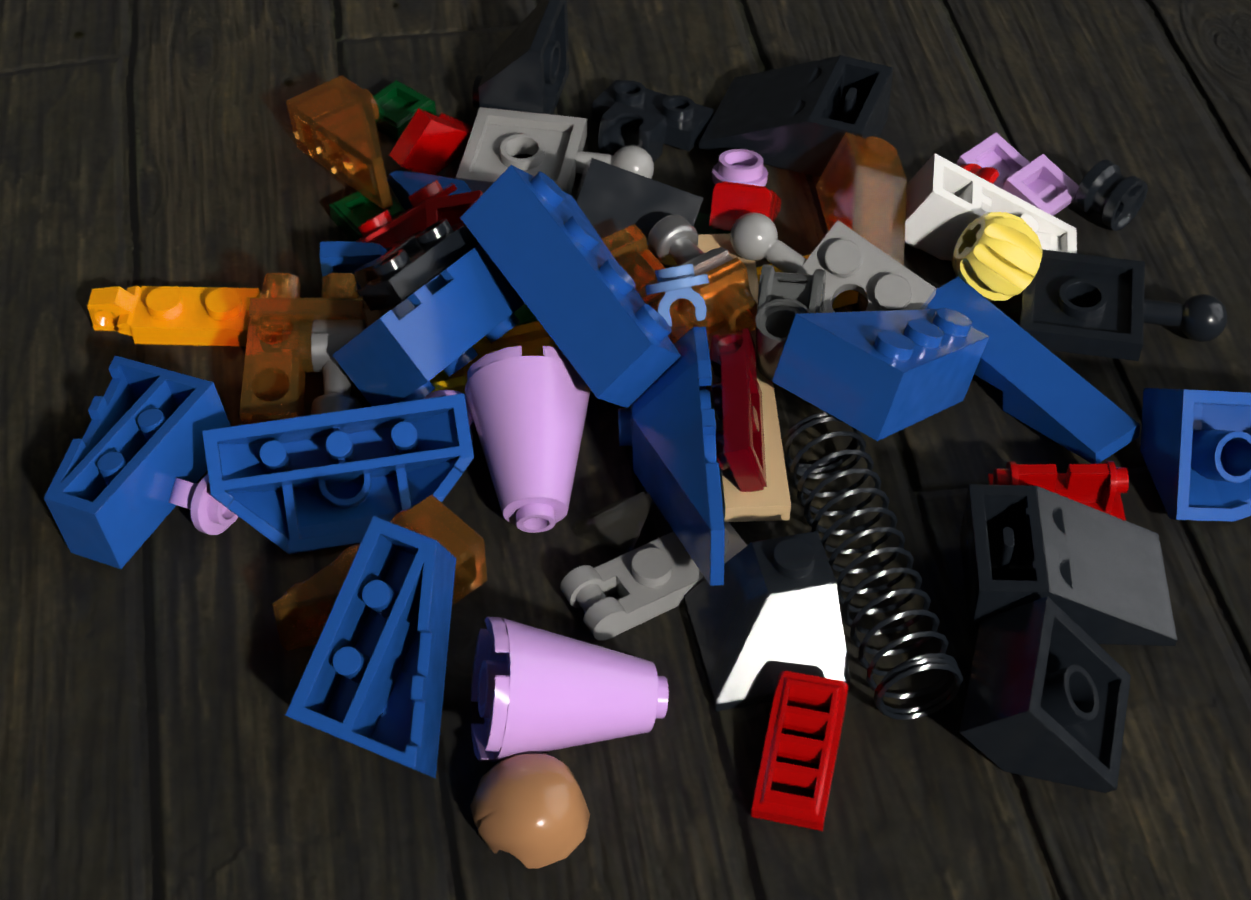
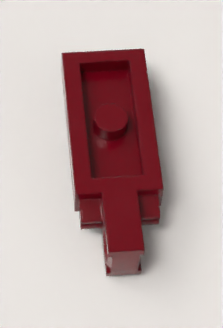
M744 328L743 331L720 336L718 334L713 335L711 340V366L715 375L721 378V382L713 383L712 385L713 400L717 416L720 421H723V430L717 431L715 434L716 456L722 470H732L740 492H755L764 490V487H767L762 391L757 381L755 343L749 328Z

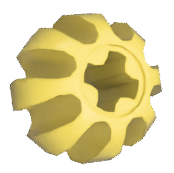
M988 212L972 221L962 232L954 248L952 266L956 277L959 276L988 301H1007L1013 296L1020 294L1034 279L1043 255L1042 246L1038 235L1022 218L1007 212Z

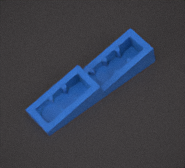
M959 276L936 289V295L925 309L947 308L960 312L972 321L971 327L990 336L974 375L1003 391V411L1091 464L1101 463L1139 437L1140 424Z

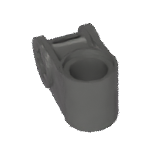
M773 265L762 266L756 314V362L758 370L771 381L773 379L795 314L823 313L826 270L816 269L813 275L775 272Z

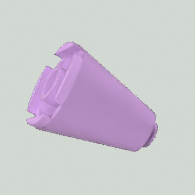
M522 346L506 347L484 355L473 363L467 372L465 395L503 517L508 522L516 525L521 531L529 533L545 532L552 529L568 513L591 391L569 360L557 347L543 346V356H522Z
M487 617L485 619L487 629H480L477 638L471 686V702H478L479 715L485 719V724L471 723L474 754L478 761L495 762L512 755L542 753L647 733L652 730L656 718L663 719L665 717L669 700L668 681L665 676L657 675L656 666L652 661L499 617Z

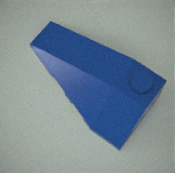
M693 327L674 344L681 357L630 405V408H618L619 446H631L633 472L709 585L716 586L724 585L725 526L720 467L716 457L715 409H711L710 390L706 389V386H712L711 360L706 327Z
M1144 388L1140 452L1169 519L1234 522L1251 516V393Z

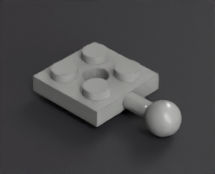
M479 107L456 179L465 181L472 191L481 190L484 193L510 165H513L532 176H535L538 172H543L562 191L571 194L576 173L582 174L586 162L591 158L650 179L653 176L654 163L646 150L632 145L620 148L614 155L584 152L583 148L587 137V118ZM518 154L532 155L528 158H516Z
M747 213L739 217L731 228V245L734 251L744 259L755 261L765 258L784 273L813 275L816 269L826 270L823 313L835 312L832 307L835 298L840 293L848 290L858 291L865 296L868 301L866 311L925 309L936 295V288L839 220L832 226L808 259L778 240L775 224L764 214Z

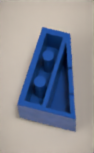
M479 244L411 294L403 302L381 316L332 354V356L371 406L421 400L435 389L430 380L442 370L450 377L479 355L473 348V345L484 336L492 344L520 323L514 312L525 303Z
M947 308L795 314L772 382L874 440L879 441L964 401L990 336L971 327L972 321L964 314Z
M115 355L108 368L112 380L104 396H94L88 408L92 420L83 438L72 440L44 496V500L71 553L122 569L177 506L169 503L176 478L197 483L207 471L202 431L231 427L214 382Z
M373 516L285 716L436 779L456 557L435 539Z

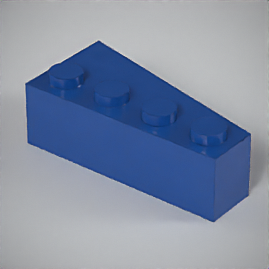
M510 165L460 217L598 399L628 408L681 357L668 337L672 332L669 324L654 308L644 302L635 289L636 284L634 280L618 264L573 196L562 191L543 172H538L535 176H532Z

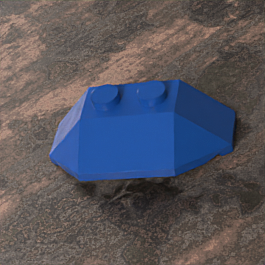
M464 393L202 431L211 496L289 555L361 544L373 516L420 534L474 459Z

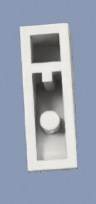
M935 153L895 197L893 235L902 239L907 245L921 249L940 260L952 261L955 245L962 232L972 221L988 212H1007L1022 218L1038 235L1042 250L1077 254V232L1075 227Z

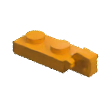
M120 286L92 289L87 308L89 309L94 331H118L120 334L133 336L134 344L249 347L248 335L252 301L261 298L259 288L132 286L125 290Z

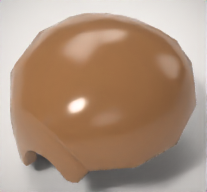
M542 753L512 755L500 760L482 776L470 805L474 824L478 828L479 835L494 853H497L499 850L508 852L517 857L529 869L541 868L567 858L585 839L590 818L587 804L571 770L562 761Z

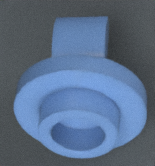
M693 263L656 270L657 283L646 285V294L665 292L659 303L658 313L666 320L669 326H672V318L669 312L670 306L675 300L680 298L692 302L697 321L705 320L707 312L705 301L699 293L692 289V286L709 283L708 274L695 276Z

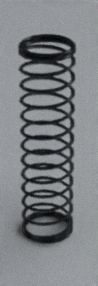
M827 412L813 414L800 420L789 429L782 440L785 464L788 470H790V479L797 489V498L802 507L805 508L804 517L812 527V532L819 531L825 533L821 542L824 550L833 552L830 559H828L832 572L833 570L841 572L838 579L835 578L839 605L843 607L842 617L847 626L851 627L850 638L855 647L859 649L858 659L863 668L867 670L866 681L870 688L875 691L874 701L879 712L892 719L910 720L925 717L939 711L952 702L962 688L963 676L955 658L945 654L949 642L945 635L936 632L940 620L935 613L928 611L931 599L926 592L920 590L922 578L919 572L912 570L914 558L910 551L904 549L906 539L903 533L896 529L898 519L894 512L888 510L889 498L885 492L880 490L882 481L879 475L872 471L874 462L871 456L865 453L866 443L861 436V432L852 427L853 432L834 431L823 434L804 446L797 453L794 460L790 458L789 447L794 437L804 429L822 422H842ZM835 436L852 437L850 444L844 450L830 453L813 464L798 463L801 456L810 447L824 439ZM853 454L857 455L852 462L841 469L830 473L810 474L828 471L844 463ZM861 457L868 464L867 469L852 468ZM853 473H864L860 480L849 487L834 492H818L826 484L839 477ZM796 475L802 477L800 481H798ZM868 476H871L875 482L874 488H857L865 482ZM807 478H826L813 491L804 487ZM861 492L872 493L867 499L853 507L844 510L826 511L834 503L847 496ZM803 493L809 495L807 501L803 496ZM876 495H879L883 501L882 507L862 508L870 503ZM815 496L822 498L836 496L820 510L811 506ZM810 512L817 514L814 520ZM868 512H879L876 517L863 525L851 529L835 530L841 523L854 516ZM884 514L888 515L891 520L890 527L867 529L878 522ZM822 515H845L839 518L829 529L818 525ZM876 532H887L871 544L859 548L844 549L849 543L862 536ZM856 533L847 538L837 548H832L826 544L830 534L844 535ZM891 534H895L899 540L898 547H882L868 551L855 558L845 568L833 564L838 554H855L873 549L886 541ZM885 552H894L880 563L866 568L852 569L856 564L871 556ZM899 554H903L908 561L906 567H892L878 571L863 579L854 588L841 584L847 573H868L880 569L895 560ZM892 573H901L888 583L873 588L861 589L864 585L878 577ZM907 574L913 575L916 581L914 588H900L886 592L871 600L862 609L855 608L849 604L855 593H875L890 588L903 580ZM841 590L850 592L846 600L843 599ZM909 594L896 603L882 608L870 609L889 597ZM916 594L920 595L924 600L923 609H911L895 613L880 621L872 629L862 628L857 625L864 614L884 613L899 608L910 601ZM849 611L858 613L854 621L850 618ZM917 615L903 624L880 629L896 619ZM924 615L930 617L933 622L931 631H917L903 635L888 643L881 650L866 647L872 635L891 634L906 629L918 622ZM857 631L866 633L862 642L857 637ZM932 636L938 638L942 644L939 653H925L912 657L894 667L890 672L874 668L882 656L898 655L914 650L928 642ZM923 637L911 645L890 650L904 641ZM865 652L875 655L870 665L865 658ZM929 669H945L949 671L942 680L930 687L907 693L886 692L889 687L906 676ZM873 674L884 676L878 686L873 679ZM954 676L953 683L947 691L934 700L922 705L909 708H891L883 703V696L905 699L931 693L944 686Z

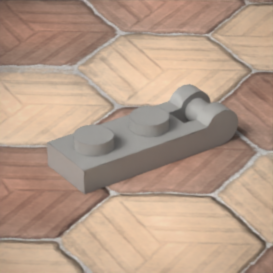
M724 522V564L748 546L729 522ZM673 531L595 568L590 565H583L573 569L562 580L560 589L571 606L583 609L585 612L584 624L594 638L597 640H607L684 604V595L701 583L705 577ZM617 592L621 598L617 600L607 596Z

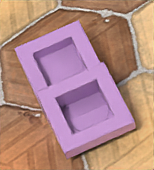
M997 132L961 155L956 164L960 166L962 164L975 163L982 168L990 167L997 169L999 176L993 183L994 185L1052 216L1075 201L1079 188L1071 178L1044 154L1029 162Z

